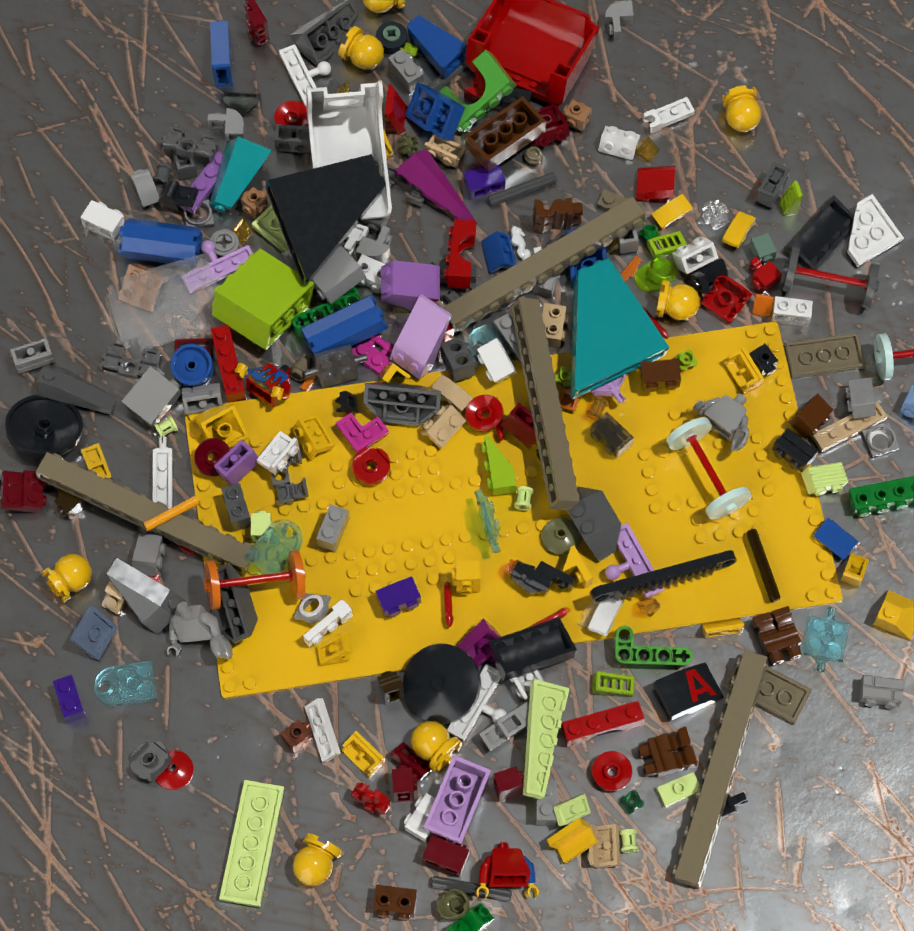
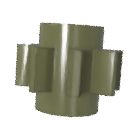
M407 132L397 139V148L403 155L407 153L408 156L416 153L415 151L419 150V140L414 134L409 136Z

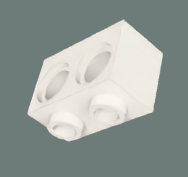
M775 296L771 322L808 327L812 315L813 301Z

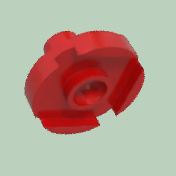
M365 447L359 450L353 458V474L358 481L367 486L383 482L391 471L389 456L380 448ZM367 463H375V469H367Z
M357 783L350 795L351 798L364 804L363 808L370 813L377 811L385 815L391 806L389 798L377 789L374 792L369 790L370 785Z

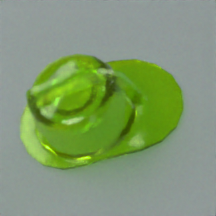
M661 257L656 258L637 270L634 281L636 286L644 292L657 291L661 288L662 280L670 281L669 284L674 282L677 277V270L672 261Z

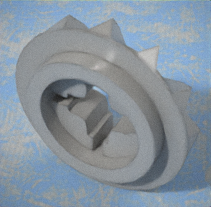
M218 230L210 238V241L215 244L214 252L217 256H225L238 250L239 238L231 230ZM224 238L227 241V243H230L227 244L225 248H223L222 246Z

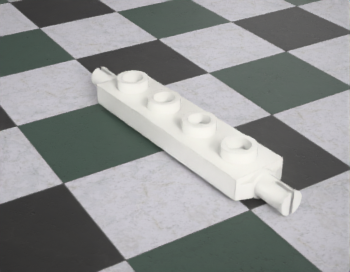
M161 436L159 437V448L153 449L152 501L155 503L157 501L162 502L170 509L173 507V451L167 447V437L163 436L162 439Z

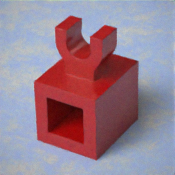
M757 257L750 260L749 268L754 272L751 281L756 290H760L764 294L780 283L782 273L771 261L763 266Z

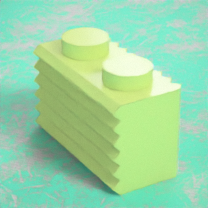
M842 462L807 467L801 474L808 494L815 493L816 496H820L827 491H832V493L842 491L849 481L847 480Z

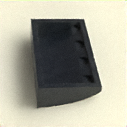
M833 195L827 199L783 249L790 254L792 245L799 246L798 262L808 269L816 270L852 229L854 215Z
M560 617L488 642L492 657L503 682L574 658L577 650Z

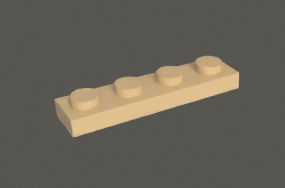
M877 401L875 402V416L857 417L855 419L853 414L819 430L812 436V439L819 450L823 452L886 420L888 416Z

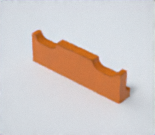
M637 255L620 274L625 282L628 278H632L638 270V265L643 263V260Z
M317 375L303 379L305 382L299 388L303 391H308L316 380Z

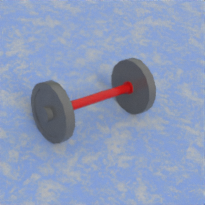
M792 245L789 260L785 262L783 273H786L783 291L790 292L794 276L801 274L863 287L862 307L870 308L874 292H877L879 286L877 279L880 263L871 262L865 280L799 267L797 262L800 247Z

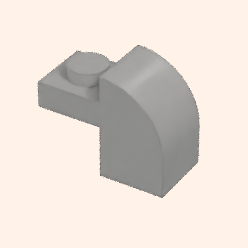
M632 0L615 2L606 10L604 27H609V35H612L613 42L620 41L621 26L633 24Z
M227 108L226 114H208L209 129L225 130L226 142H231L237 137L245 139L244 122L239 112Z
M140 169L130 175L143 207L159 202L160 198L148 169Z
M383 226L377 241L362 236L356 250V260H359L363 254L381 263L386 261L391 254L389 246L392 241L390 228Z

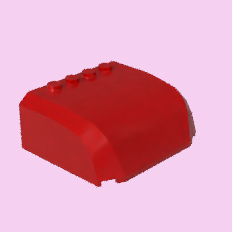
M493 0L468 38L465 63L473 72L478 71V68L472 61L487 50L495 56L517 85L515 88L532 91L533 97L552 105L563 104L590 57L600 26H596L587 13L556 0Z

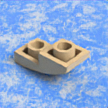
M441 375L430 387L441 391V400H446L459 413L473 399L460 386L444 375Z

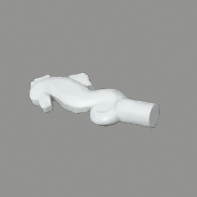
M513 226L510 231V243L518 247V256L523 261L531 256V252L525 249L526 243L523 239L525 234L522 232V229Z

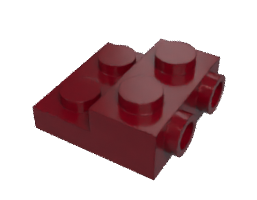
M245 0L244 8L247 12L245 14L247 21L245 22L249 29L247 34L251 41H255L257 46L263 45L270 40L267 19L255 0Z
M550 105L536 110L546 121V132L533 140L535 146H547L552 141H562L567 136H570L568 123L557 105Z
M3 470L1 475V509L39 513L46 506L47 497L43 495V489L46 488L47 483L37 478L36 471L24 470L23 472Z

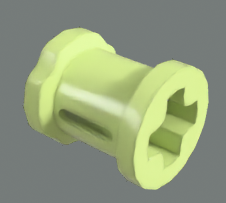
M171 415L168 416L167 420L154 424L158 435L162 436V439L163 436L173 431H179Z
M527 486L517 487L516 492L518 496L514 507L518 510H530L532 507L530 500L534 490Z
M625 829L619 831L622 839L621 853L639 851V847L636 846L635 836L637 830Z

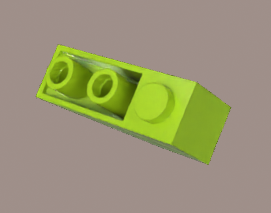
M485 435V440L481 443L482 453L487 456V460H484L485 471H489L490 478H487L488 489H492L493 496L516 493V481L512 465L489 436Z

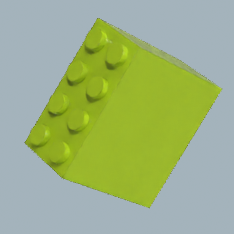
M259 249L257 252L252 253L244 264L241 263L233 274H229L222 285H218L213 292L212 316L267 350L293 324V318L310 307L314 282L310 281L307 286L303 287L297 271L264 250Z

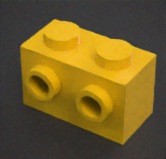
M480 560L456 561V568H452V586H456V593L460 592L463 595H469L472 592H480Z

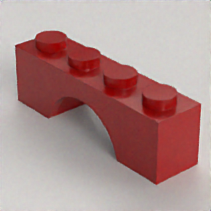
M454 219V226H450L449 237H452V240H448V251H450V254L446 256V265H449V268H445L444 279L448 280V287L470 289L472 262L465 260L460 254L468 248L475 247L476 220Z
M223 325L210 328L227 402L246 400L242 378L239 376L240 373L235 372L238 361L230 327Z
M638 700L564 721L561 725V731L566 746L570 747L584 743L590 738L608 731H626L643 726L645 718Z

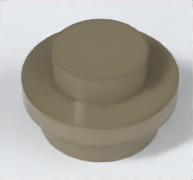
M530 147L526 150L525 160L529 164L534 165L542 161L543 153L538 147Z

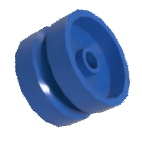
M196 344L183 345L172 355L171 371L178 384L184 388L207 385L213 378L214 364L212 358L202 346Z

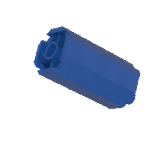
M128 218L125 220L124 226L120 227L119 236L122 237V244L120 243L118 253L123 255V258L197 267L200 261L197 255L202 252L200 249L203 242L202 228Z
M372 294L300 328L313 357L315 353L348 344L353 346L388 329L384 318L381 319L384 317L380 307L375 306L377 303Z

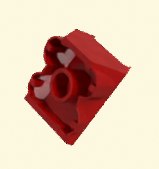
M391 84L388 85L385 131H393L400 135L406 131L404 128L405 113L408 107Z
M676 166L638 168L636 200L649 202L651 199H656L659 203H668L674 195Z
M722 274L716 278L713 287L710 289L711 291L704 295L700 303L731 323L753 294L730 277Z

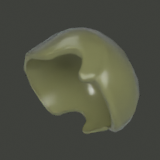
M456 888L444 891V895L436 902L438 913L441 917L449 920L463 918L470 908V900L467 894Z

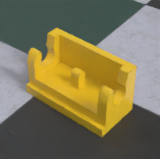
M745 347L728 356L729 359L725 361V365L743 394L761 386L764 377Z
M357 731L342 745L341 751L368 778L385 764V758Z

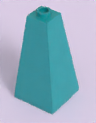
M237 137L228 143L225 147L209 205L218 212H226L232 208L270 155L271 149L241 137Z

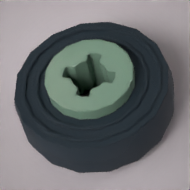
M389 21L379 26L376 38L382 43L384 51L394 53L400 51V47L404 48L405 43H407L408 34L402 24Z

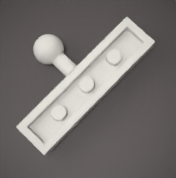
M294 44L279 50V55L303 104L306 105V87L317 88L312 77L318 74L328 75L331 72V65L326 61H322L316 68L308 71Z
M488 664L485 665L480 674L481 690L475 706L465 717L451 723L447 729L450 735L457 737L462 742L466 740L482 712L490 715L494 723L507 715L506 711L501 708L493 709L486 705L502 679L499 671Z

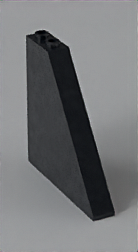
M372 154L268 180L265 189L303 287L310 283L382 194L385 180L383 176H380L378 162L374 160Z

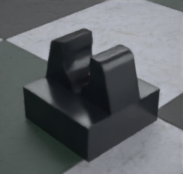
M348 391L340 392V396L335 399V403L341 404V407L337 408L336 412L340 414H357L356 396Z

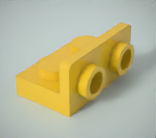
M318 414L298 419L293 428L294 436L300 442L309 460L314 459L317 453L334 448L335 443Z

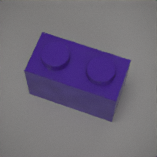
M499 165L489 172L484 167L470 169L464 173V184L471 200L505 189L506 180Z
M412 576L376 590V598L385 617L397 616L401 611L407 608L408 610L414 609L421 603V595Z
M69 675L54 680L55 691L67 724L86 718L73 676Z

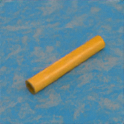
M193 496L149 519L143 525L147 531H150L200 503L197 497Z

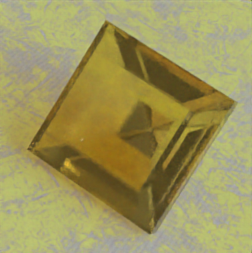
M244 218L241 219L233 230L242 245L246 243L253 233Z
M655 598L636 603L640 611L650 617L660 608V604Z

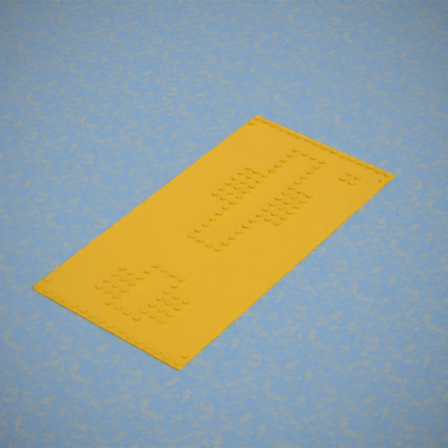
M768 322L674 336L668 339L664 338L669 349L665 356L655 361L675 359L677 354H681L686 350H691L694 354V359L697 360L695 367H688L687 370L680 369V387L674 390L658 389L653 392L642 390L638 368L626 374V378L620 387L621 394L626 398V401L622 404H619L614 396L595 397L590 391L580 397L575 412L562 408V417L566 427L565 432L569 442L573 472L576 477V487L603 491L619 518L621 526L626 523L629 524L654 571L729 550L734 552L737 559L733 565L715 570L711 576L707 573L704 578L700 575L698 579L693 577L691 581L686 579L684 583L678 581L677 585L671 583L670 587L664 585L663 592L649 599L645 598L643 592L641 595L635 593L634 597L628 594L626 599L621 597L623 605L617 613L614 624L607 636L588 630L591 619L600 603L592 601L590 591L603 584L633 577L630 569L622 572L616 580H610L606 577L605 570L609 565L618 566L625 563L618 547L615 553L599 562L580 534V542L576 549L593 578L592 585L584 588L582 583H578L575 572L569 574V576L576 579L572 591L562 590L556 586V583H553L547 595L538 592L530 594L511 579V573L518 561L535 566L534 569L543 561L563 571L568 554L557 555L551 553L542 542V531L549 521L555 518L573 520L567 510H556L549 507L542 466L536 454L538 449L537 441L529 449L504 428V438L502 441L497 438L496 427L488 431L476 430L469 425L466 419L467 406L460 412L466 420L465 423L443 448H439L427 435L420 433L423 429V424L414 426L383 422L389 430V434L371 445L370 448H380L387 453L390 459L391 471L383 482L367 486L358 481L353 474L352 463L356 451L336 426V422L348 414L336 412V409L340 408L341 404L335 403V399L343 391H348L355 395L358 413L354 417L361 426H364L376 418L368 406L363 403L365 383L386 381L378 380L291 393L288 399H281L274 408L259 398L223 403V405L233 404L249 435L243 441L255 451L258 457L280 431L293 439L295 437L293 428L298 419L318 414L335 443L333 449L317 453L314 459L309 460L298 441L302 464L297 465L296 462L291 463V466L287 465L290 484L293 482L294 484L301 483L300 481H303L302 478H305L309 497L295 499L291 505L284 503V506H277L276 501H279L277 488L273 487L271 472L259 463L238 482L241 485L250 518L251 513H256L257 511L271 513L272 541L252 542L251 526L233 531L221 488L230 485L220 475L214 477L207 476L196 467L194 460L195 451L198 445L206 439L194 418L200 413L185 415L195 496L200 503L197 505L198 520L207 527L213 526L224 535L230 534L241 543H250L256 550V556L246 575L239 572L238 574L241 577L288 572V553L292 550H299L306 576L305 593L331 597L328 604V612L321 620L332 612V607L342 599L352 609L351 613L353 615L343 625L339 622L338 627L330 633L328 631L318 644H313L309 647L304 642L303 635L319 622L307 623L304 620H296L294 618L302 599H294L290 580L248 584L258 620L250 637L237 644L229 640L232 647V658L216 657L222 698L228 699L381 675L386 671H405L409 661L421 649L434 644L457 646L483 618L501 636H505L529 628L536 622L567 607L571 611L564 618L560 619L573 643L580 644L615 638V632L621 626H629L633 630L634 635L752 617L767 612L771 613L773 610L789 606L791 611L840 603L843 598L832 551L814 537L816 531L825 522L819 496H816L815 493L809 495L801 474L802 472L793 470L785 459L777 458L772 450L776 440L787 428L801 437L788 423L798 412V406L778 323ZM765 343L778 359L776 371L769 376L767 374L764 375L761 386L743 394L726 367L725 361L729 359L728 356L743 347L750 353ZM572 352L550 355L555 374H558L563 366H566L571 371ZM518 360L511 361L517 373L498 384L494 380H489L486 374L488 370L486 365L475 367L474 376L454 382L472 398L479 395L497 397L503 406L502 421L518 402L531 412L523 368ZM445 370L427 373L421 379L412 375L410 379L398 377L390 379L389 382L430 388L441 375L452 381L453 379L449 371ZM556 382V387L559 392L560 398L563 386ZM737 394H742L747 399L743 405L747 409L746 416L748 417L749 439L747 444L738 451H731L732 441L726 439L713 428L698 442L726 492L740 487H747L752 497L735 512L725 517L711 520L705 511L710 503L720 497L692 446L671 450L666 440L678 427L691 420L703 417V414L698 415V409H693L698 400L704 402L717 397L722 398L724 395L734 399ZM446 400L440 401V406L450 405ZM484 413L482 417L486 418L489 414ZM485 435L489 436L512 465L516 489L519 486H527L534 490L531 495L530 504L532 507L530 510H518L514 507L515 502H517V492L493 496L492 489H488L487 478H490L489 471H485L484 460H487V456L482 453L481 443L485 440ZM212 453L208 455L209 460L213 459ZM367 463V469H375V463ZM282 472L275 475V479L278 481H282L286 477ZM330 504L349 511V521L336 552L318 547L316 541ZM756 529L758 531L781 596L778 601L771 602L768 597L747 537L748 530ZM560 531L558 532V535L564 536L565 533ZM203 556L204 565H205V561H209V560H211V559H209V558ZM480 560V592H472L469 595H463L460 592L456 593V586H452V568H456V561ZM215 562L217 569L223 566L222 564ZM412 576L421 595V603L414 609L408 610L407 608L401 611L397 616L385 617L376 598V590ZM447 581L450 583L452 591V614L454 620L451 627H448L445 622L444 584ZM319 601L309 604L305 612L309 613L316 610L319 606ZM621 630L619 637L630 635L627 630ZM342 633H349L352 649L350 660L320 665L317 646Z

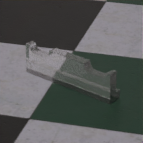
M280 337L271 345L272 362L276 367L283 366L281 364V359L283 358L282 347L278 342Z
M592 601L591 604L587 605L582 614L583 619L581 622H578V625L587 629L600 602L594 603Z

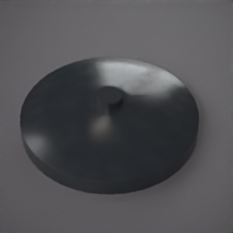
M32 395L21 399L11 407L6 416L5 432L12 446L25 455L44 458L48 452L52 455L56 453L61 456L71 451L79 443L83 432V420L78 409L72 404Z
M450 644L427 646L412 657L405 669L402 683L404 698L413 713L425 721H436L440 724L456 722L473 709L479 698L481 690L479 669L473 658L459 647Z

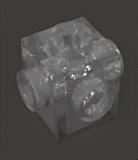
M711 200L702 208L704 212L702 217L705 223H710L714 231L730 222L727 216L729 210L725 203L720 204L719 200Z

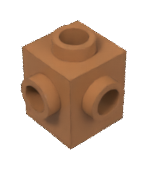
M572 99L571 103L564 107L562 114L569 127L583 132L591 118L592 108Z
M252 187L242 195L243 211L255 219L269 207L267 195L262 190Z

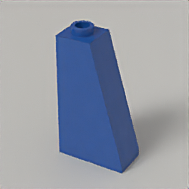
M420 15L409 22L407 26L409 38L440 75L447 79L466 59L467 44Z
M218 20L210 22L211 59L215 87L232 86L233 76L228 21Z

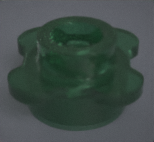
M631 790L626 796L620 798L621 804L625 805L626 811L629 814H633L636 809L644 806V801L640 799L636 790Z

